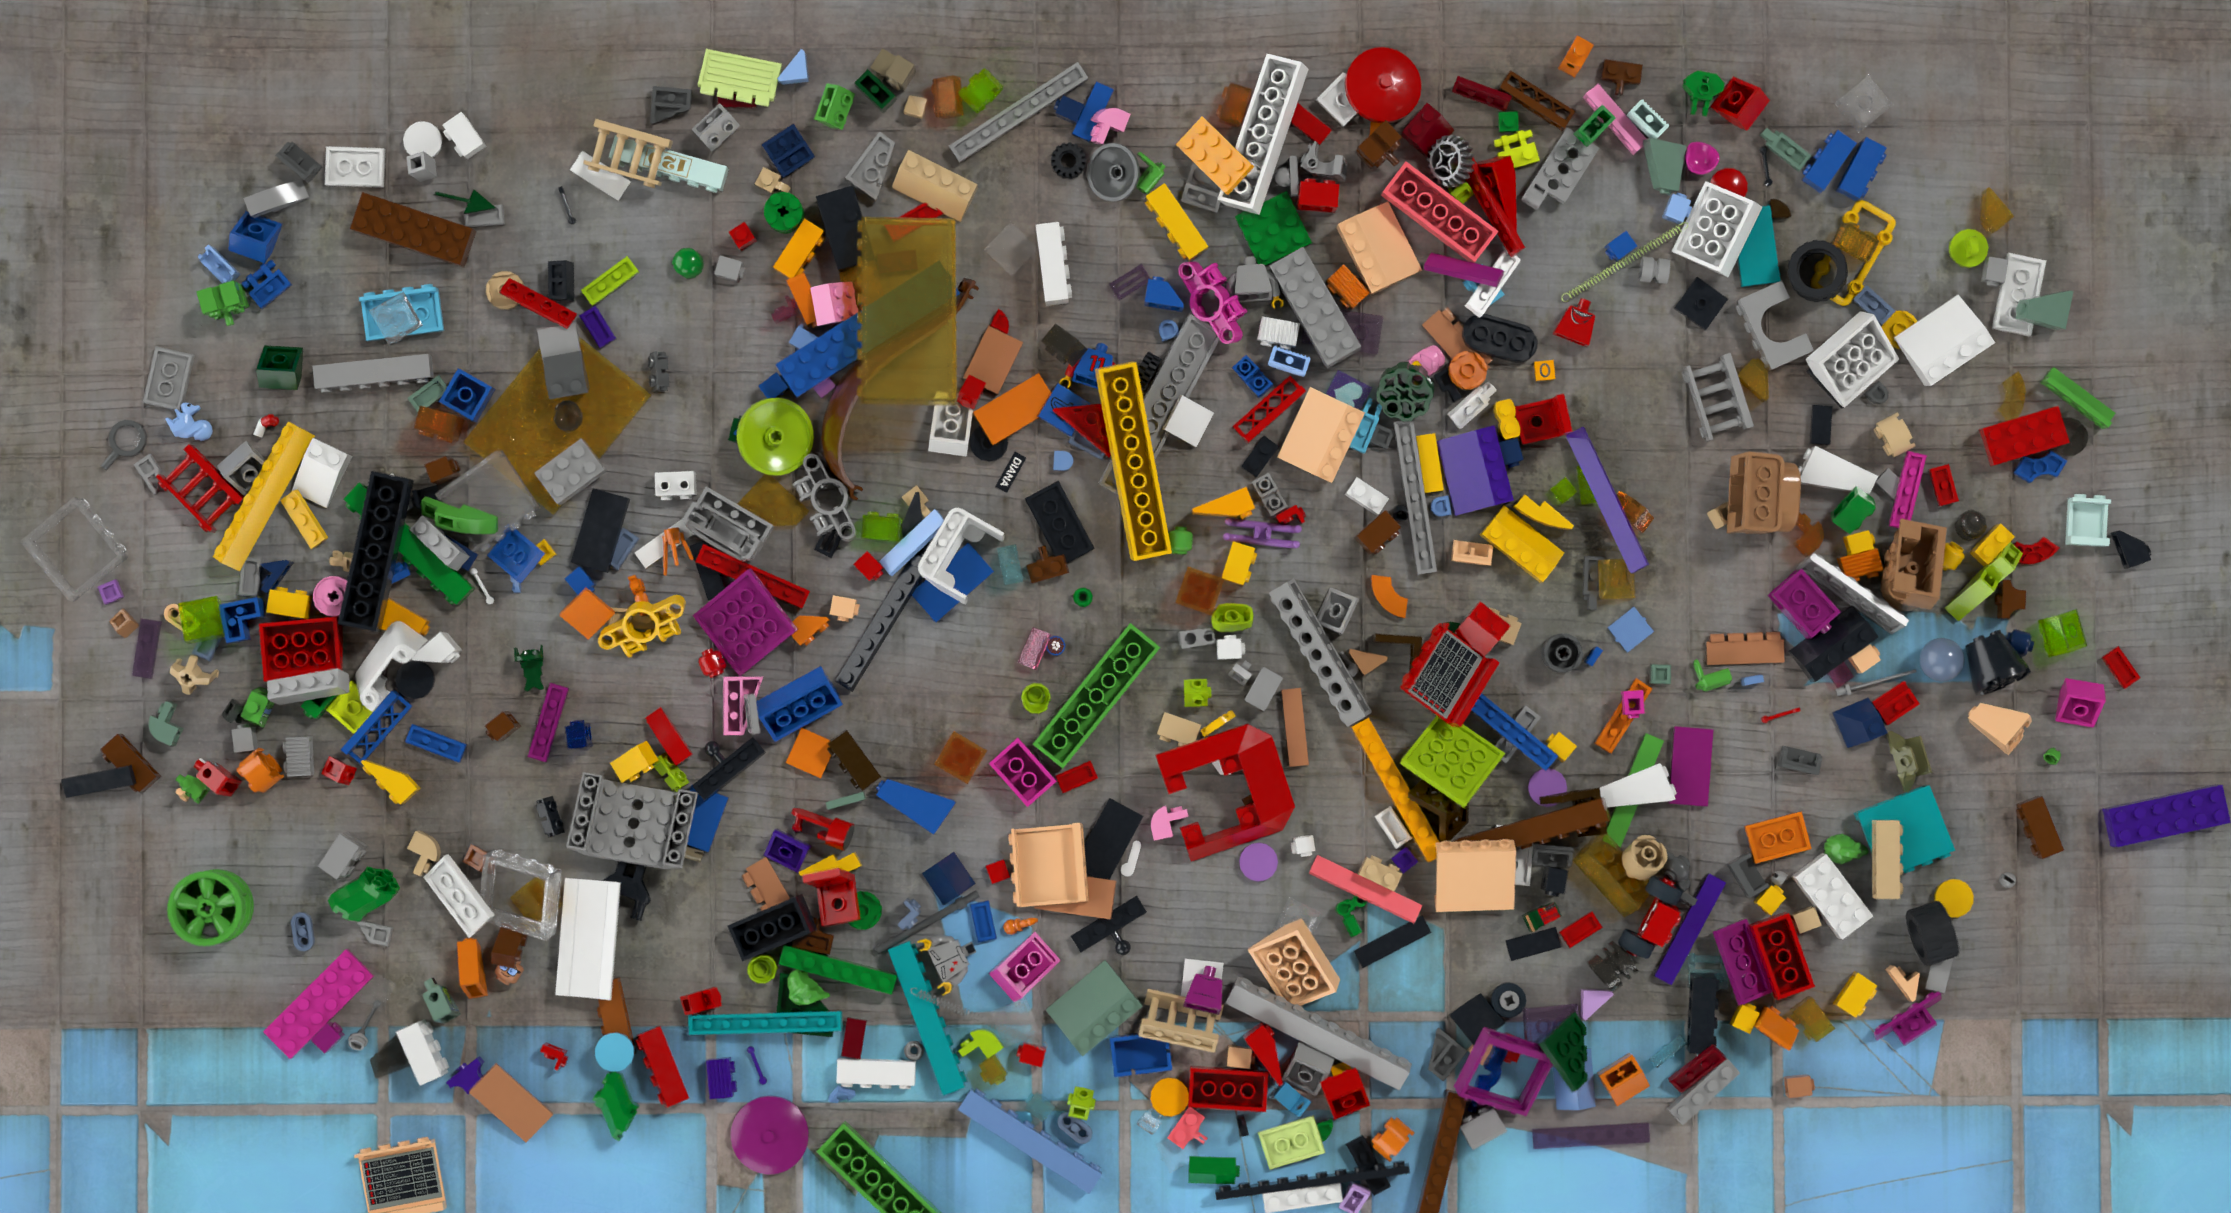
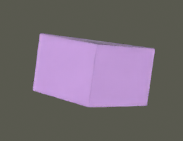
M1581 989L1580 1017L1586 1021L1614 994L1609 990Z
M1354 1181L1350 1182L1342 1198L1343 1202H1340L1338 1208L1348 1213H1358L1371 1193L1369 1188Z

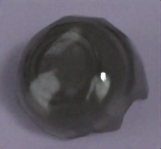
M570 400L562 401L556 405L554 421L557 427L565 432L576 431L583 422L584 415L580 407Z
M1965 511L1955 523L1957 534L1967 541L1980 538L1987 528L1986 518L1979 511Z

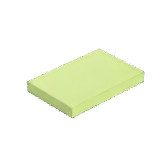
M1314 1115L1258 1132L1270 1170L1325 1153Z

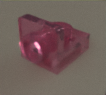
M788 295L784 296L789 307L781 306L774 310L775 313L771 314L776 324L797 315L795 309H798L794 298L790 299Z

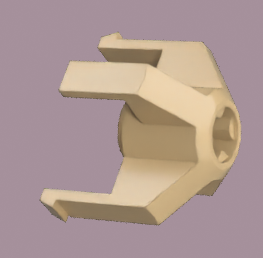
M193 655L189 657L186 666H181L182 659L179 658L170 668V674L178 680L182 686V692L188 695L197 688L195 685H209L219 675V670L217 669L211 674L202 672L201 668L197 665L198 657Z

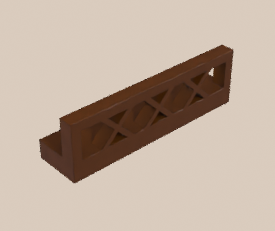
M1511 70L1498 91L1512 95L1511 99L1562 132L1575 113L1573 109ZM1510 77L1518 81L1519 88L1516 89L1507 83ZM1532 89L1536 98H1530L1524 94L1523 90ZM1539 100H1549L1552 109L1541 105ZM1563 109L1568 112L1569 115L1566 120L1557 115L1556 110Z

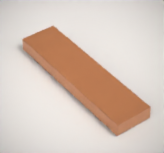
M1301 688L1281 690L1289 767L1309 765Z

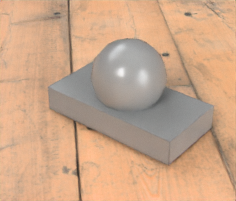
M1289 156V169L1284 167L1278 169L1274 177L1278 185L1284 187L1290 185V197H1297L1299 194L1296 156Z

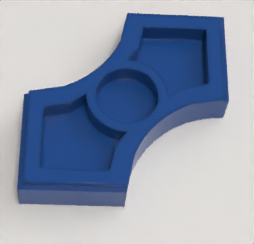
M2049 451L2047 455L2040 459H2031L2024 456L2013 473L2028 483H2031L2040 475L2046 474L2058 477L2067 460L2053 451Z

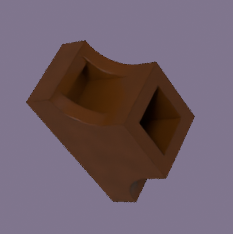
M2002 580L1998 583V593L1995 594L1997 619H2010L2013 611L2026 610V590L2014 588L2011 580Z

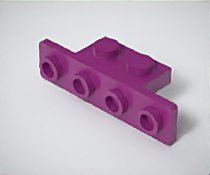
M1939 991L1929 993L1925 996L1924 1001L1919 1004H1912L1908 1011L1903 1014L1898 1013L1888 1024L1885 1025L1883 1023L1879 1025L1874 1032L1876 1041L1894 1031L1902 1044L1906 1046L1937 1026L1936 1021L1927 1009L1942 999L1941 993Z

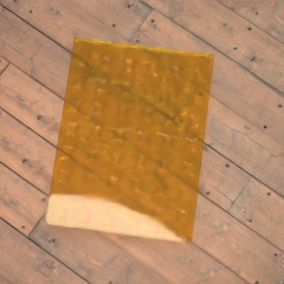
M580 337L579 343L590 386L588 393L549 400L544 364L539 348L464 440L466 445L553 515L557 513L562 505L560 506L554 501L534 473L581 438L587 442L600 460L652 396Z

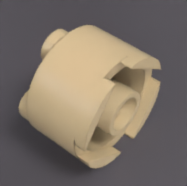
M1898 413L1877 422L1874 429L1877 438H1882L1885 443L1883 449L1887 456L1892 455L1896 457L1915 447V443L1911 444L1909 441L1912 439V436L1903 419H1897Z
M1642 835L1635 839L1622 852V864L1627 876L1638 880H1648L1658 873L1667 861V851L1662 843L1659 844L1655 840L1656 838L1649 835Z

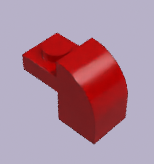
M717 987L707 988L680 997L685 1015L722 1006V997Z

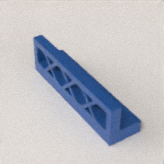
M391 691L341 750L346 755L352 756L362 765L361 761L368 759L413 705L398 692ZM399 699L407 707L401 713H394V704ZM384 716H391L392 724L389 727L381 728V719ZM378 730L379 739L376 742H369L368 734L371 731ZM358 745H366V754L362 758L353 752Z

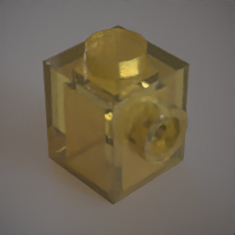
M997 1054L979 1063V1067L982 1070L980 1075L985 1083L989 1082L990 1085L995 1083L997 1086L1006 1080L1005 1076L1008 1075V1072Z

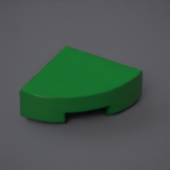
M1332 1118L1316 1123L1322 1142L1332 1132Z

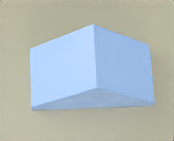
M801 49L777 78L779 83L783 85L809 82L807 59L804 50Z

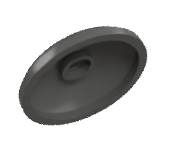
M1108 143L1102 145L1092 154L1087 167L1089 185L1092 191L1103 200L1115 202L1127 198L1133 193L1139 181L1140 168L1135 154L1122 144Z

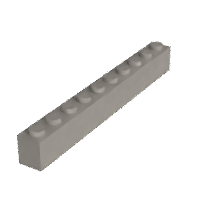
M1237 977L1227 996L1226 1004L1399 1091L1410 1073L1412 1063L1406 1058L1398 1057L1388 1049L1380 1048L1370 1040L1362 1039L1356 1036L1354 1032L1346 1031L1336 1023L1328 1022L1318 1014L1310 1013L1304 1010L1302 1006L1294 1005L1284 997L1276 996L1266 988L1252 984L1248 979Z

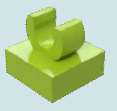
M1467 182L1460 184L1454 190L1448 188L1450 195L1462 204L1474 194Z

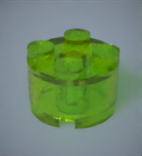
M984 68L969 79L970 84L964 86L958 92V95L978 114L986 108L985 105L989 102L991 103L1001 93L1004 86Z

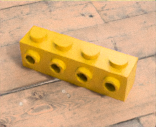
M1165 183L1146 195V207L1150 212L1154 211L1158 216L1156 218L1157 223L1161 228L1165 227L1169 232L1166 234L1172 244L1176 243L1180 249L1177 251L1183 260L1187 258L1190 262L1208 249L1209 246Z

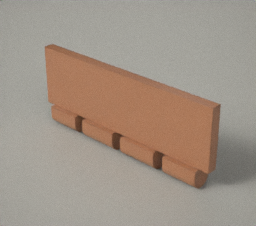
M1447 307L1443 312L1438 310L1422 326L1451 359L1463 351L1474 353L1475 351L1468 348L1463 341V324L1460 321L1454 325L1451 323L1457 317ZM1480 353L1479 355L1485 360L1488 370L1490 368L1488 364L1493 358Z
M1762 632L1746 633V640H1744L1743 633H1727V641H1724V634H1710V642H1706L1707 665L1784 663V639L1780 638V632H1766V640H1763Z
M767 857L746 868L748 872L742 875L747 887L753 884L756 885V888L750 890L757 904L763 901L766 903L760 907L761 911L790 899Z

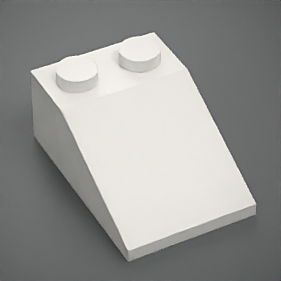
M936 391L928 451L967 456L973 409L964 407L957 402L959 393Z
M312 438L304 454L292 491L298 489L302 497L327 508L353 456Z

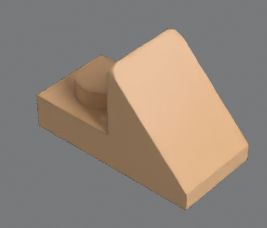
M1890 965L1885 970L1907 1000L1915 1001L1920 973L1915 971L1907 978H1904L1906 974L1899 966Z

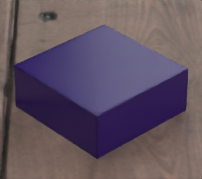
M1404 847L1391 858L1395 865L1400 868L1399 870L1402 874L1418 863L1407 847Z

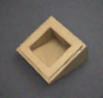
M1728 501L1707 513L1715 529L1727 524Z

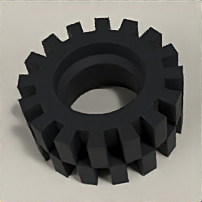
M1072 142L1058 145L1051 156L1054 172L1064 179L1078 177L1086 166V157L1083 149L1078 147L1077 144H1072ZM1068 153L1076 158V163L1071 168H1066L1061 163L1062 156Z
M1147 352L1138 367L1140 385L1143 389L1148 385L1162 360L1150 352Z

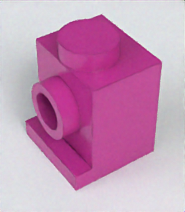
M1643 690L1621 691L1623 715H1628V718H1640L1639 714H1645ZM1630 701L1635 702L1634 708L1629 707Z

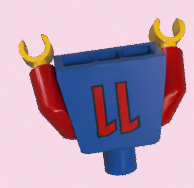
M1098 343L1095 350L1087 348L1084 353H1079L1071 359L1065 372L1066 376L1060 380L1059 384L1062 385L1063 381L1067 380L1069 382L1067 389L1072 386V381L1098 389L1095 369L1116 365V363L1112 362L1113 356L1106 353L1107 345Z

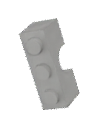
M423 515L410 529L446 566L456 571L470 557L462 548L444 535L445 532L440 527L435 526L433 520Z

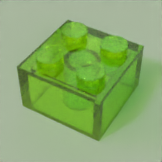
M218 596L178 603L183 636L186 643L191 644L225 637L219 609L221 600Z

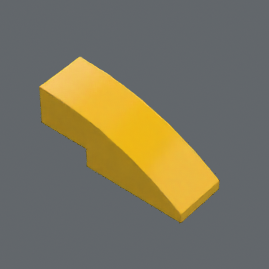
M1524 494L1513 506L1524 516L1543 525L1566 530L1574 527L1572 523L1546 501H1543L1538 506Z
M856 852L840 860L833 854L800 871L799 874L802 876L835 868H841L849 872L861 867L862 864Z

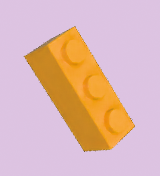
M804 218L773 268L789 279L804 273L803 267L807 262L810 263L815 256L814 250L817 246L821 247L826 239L824 237L826 234L824 230Z

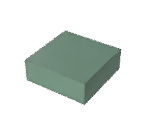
M1651 664L1650 684H1671V665Z

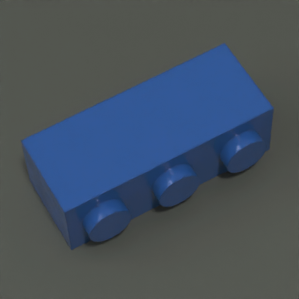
M1839 130L1834 134L1830 132L1824 141L1826 145L1823 150L1821 148L1818 149L1813 156L1816 160L1812 165L1808 164L1802 172L1804 174L1802 181L1819 193L1825 190L1857 144Z
M1865 137L1861 141L1835 191L1854 201H1857L1860 197L1864 198L1869 189L1866 187L1869 180L1873 181L1878 172L1875 170L1878 163L1881 165L1887 155L1884 153L1887 147Z

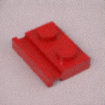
M1905 681L1900 682L1871 701L1886 725L1891 724L1920 705Z

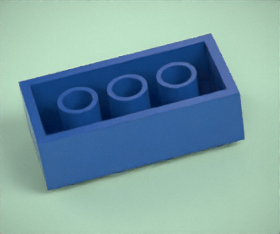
M822 666L756 701L758 717L774 742L843 705L837 690Z

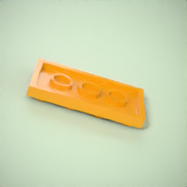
M1203 116L1176 144L1227 195L1254 168Z

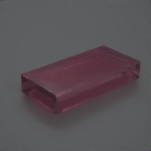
M1033 627L1018 663L1036 670L1051 634Z

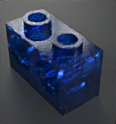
M584 720L570 721V725L565 726L568 749L593 746L590 723H585Z

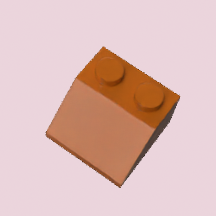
M1763 1006L1754 1027L1779 1046L1790 1051L1799 1032L1795 1027L1796 1023L1788 1017L1786 1019L1780 1017L1779 1014L1781 1012L1773 1006L1770 1008Z

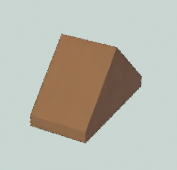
M1348 649L1349 656L1363 676L1388 659L1387 656Z

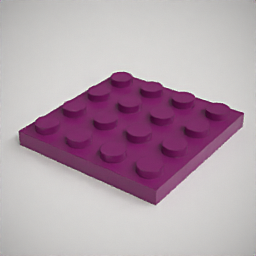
M751 568L692 615L739 677L798 630Z

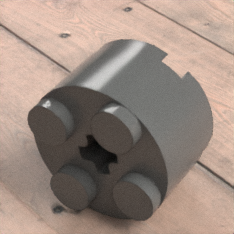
M1570 634L1553 635L1543 644L1541 651L1542 661L1554 672L1564 673L1572 671L1582 661L1583 650L1577 638ZM1564 648V653L1566 654V656L1560 658L1558 650H1562Z

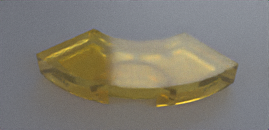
M2019 371L2002 382L2005 398L2003 404L1997 410L2005 421L2018 418L2024 407L2026 389Z

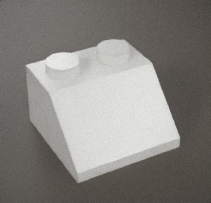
M440 632L418 650L412 657V660L453 663L460 657L459 653L463 650L448 633Z

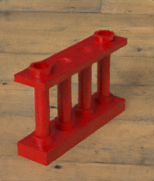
M188 444L183 449L187 453L186 458L167 477L158 474L156 478L159 480L158 484L165 491L169 490L200 521L198 525L205 532L215 533L217 529L212 524L232 504L242 505L244 496L222 476L221 472L194 445ZM196 462L201 467L199 469L200 472L178 491L172 482L187 467ZM210 476L214 480L213 486L192 505L185 496L205 477L208 478ZM224 490L228 494L226 496L227 499L206 519L199 510L218 491Z

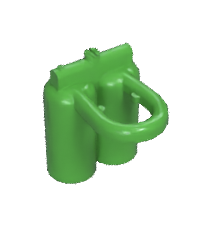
M1138 152L1137 156L1148 167L1139 177L1136 188L1148 195L1163 177L1165 165L1162 162L1154 163L1146 155Z
M1698 659L1693 661L1699 682L1695 685L1697 690L1709 691L1731 684L1732 676L1728 668L1704 675Z

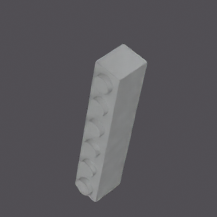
M429 354L312 366L314 388L321 390V393L333 392L332 389L339 388L340 391H351L352 387L358 386L359 389H370L371 385L390 387V383L409 385V381L428 383L429 379H434L432 356Z

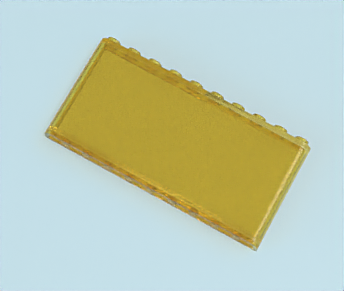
M862 216L861 220H858L857 232H861V238H858L857 250H861V257L857 259V268H861V275L857 277V287H861V293L857 295V305H861V311L857 313V323H861V330L857 331V342H861V348L857 349V360H861V367L857 368V379H861V385L857 386V397H861V404L956 406L955 219Z

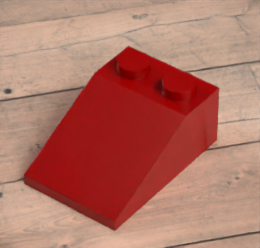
M1260 1022L1245 1033L1243 1037L1277 1084L1281 1086L1283 1083L1275 1040L1273 1038L1275 1033L1268 1024L1264 1025Z

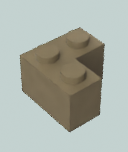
M883 48L870 67L877 79L880 81L885 79L889 86L897 91L899 89L905 91L916 73L914 64L899 55L894 56Z

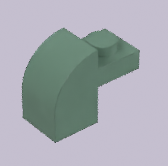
M165 701L159 707V716H150L149 730L158 741L169 746H176L184 728L170 722L178 704L172 701Z

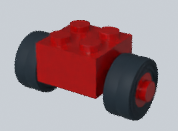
M1652 876L1645 888L1655 898L1638 929L1639 933L1625 929L1618 940V944L1626 949L1627 953L1635 957L1639 956L1649 959L1655 944L1661 947L1665 943L1668 944L1672 937L1670 932L1674 926H1678L1681 920V916H1679L1680 911L1676 905L1683 891L1675 886L1673 881L1657 876Z

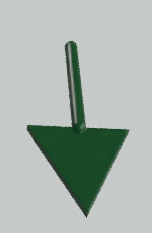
M473 190L470 199L441 192L434 193L437 196L468 203L464 214L496 209L494 205L476 190Z

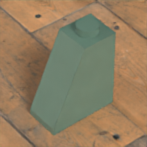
M1654 138L1643 140L1653 189L1659 190L1660 194L1671 195V193L1679 191L1686 145Z
M2060 291L2019 300L2016 308V319L2053 330L2066 329L2073 291Z

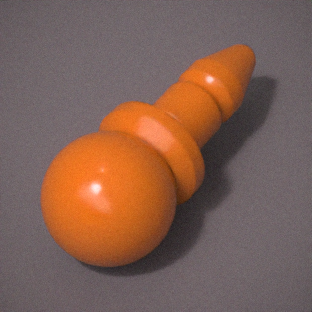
M1010 919L1004 923L1003 928L1007 934L1013 935L1017 931L1021 932L1024 927L1038 922V919Z

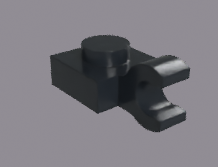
M1449 367L1433 376L1442 393L1448 391L1453 403L1462 398L1456 385L1451 381Z

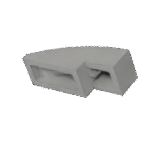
M298 180L258 192L243 199L250 216L256 218L271 211L276 212L310 197L303 180Z

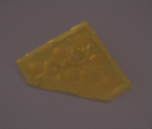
M764 474L737 504L774 526H797L810 512L778 481L767 474Z

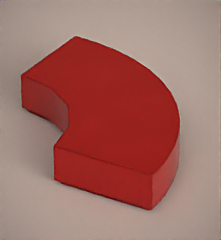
M2045 537L2031 545L2022 544L2017 541L2014 543V546L2023 553L2018 564L2027 565L2047 560L2060 548Z

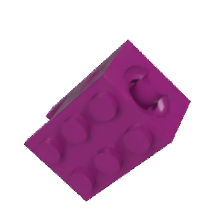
M1802 568L1791 573L1767 595L1806 639L1813 638L1819 631L1822 634L1829 631L1832 627L1829 622L1840 613V610Z

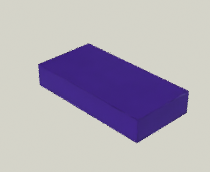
M596 305L579 315L600 349L617 339Z

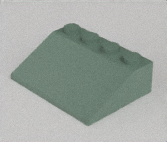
M1104 960L1050 1005L1046 1011L1078 1052L1084 1056L1142 1007V1003L1107 961Z

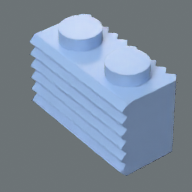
M1274 346L1267 365L1304 377L1310 357Z

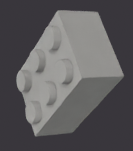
M581 438L534 474L554 501L561 506L606 473L607 470L587 442Z

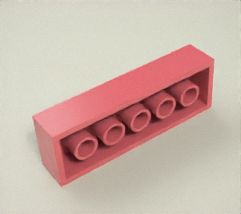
M1408 162L1402 165L1381 194L1387 201L1469 262L1475 263L1498 233V230Z

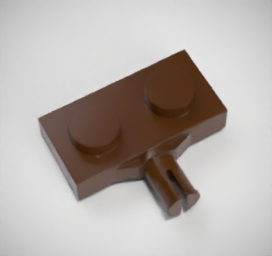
M1604 59L1601 80L1615 83V95L1623 96L1624 85H1640L1643 65Z
M1046 545L1038 547L1041 559L1026 565L1031 583L1070 573L1065 555L1048 556Z
M814 917L817 930L793 940L792 947L830 955L834 935L819 930L821 920L818 918L817 922V917Z

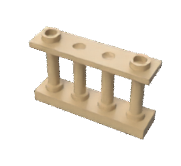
M595 119L594 127L599 128V136L592 162L586 160L583 162V164L588 165V170L599 172L602 169L644 181L643 185L655 188V185L661 186L662 182L656 181L655 177L662 152L665 151V148L671 149L673 141ZM610 132L617 133L616 137H618L611 166L607 167L600 165L599 162L606 137ZM631 137L636 139L635 143L637 144L628 173L618 170L625 140ZM649 142L654 144L655 151L648 177L646 178L636 174L644 145Z
M1151 989L1147 990L1144 1004L1150 1005L1148 1019L1142 1018L1139 1037L1215 1053L1219 1034L1213 1033L1214 1022L1221 1019L1224 1005L1221 1007L1220 1014L1217 1015L1183 1007L1186 998L1184 996ZM1158 1007L1169 1010L1167 1023L1155 1021ZM1177 1011L1188 1014L1186 1027L1175 1025ZM1196 1015L1207 1018L1205 1031L1194 1029Z

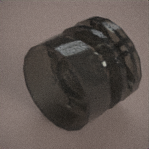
M1611 940L1608 945L1613 951L1610 952L1606 947H1603L1602 950L1606 957L1603 959L1598 954H1595L1587 961V964L1606 987L1614 993L1623 986L1619 976L1623 975L1630 980L1631 976L1626 970L1629 969L1634 975L1639 971L1629 954Z

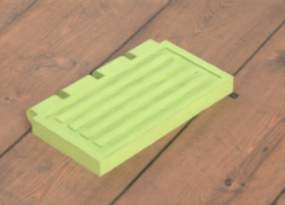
M706 49L698 81V87H701L700 94L714 96L716 90L718 91L717 97L733 100L734 94H737L736 101L752 103L753 98H756V105L769 107L770 101L774 102L779 82L777 78L780 76L782 64Z

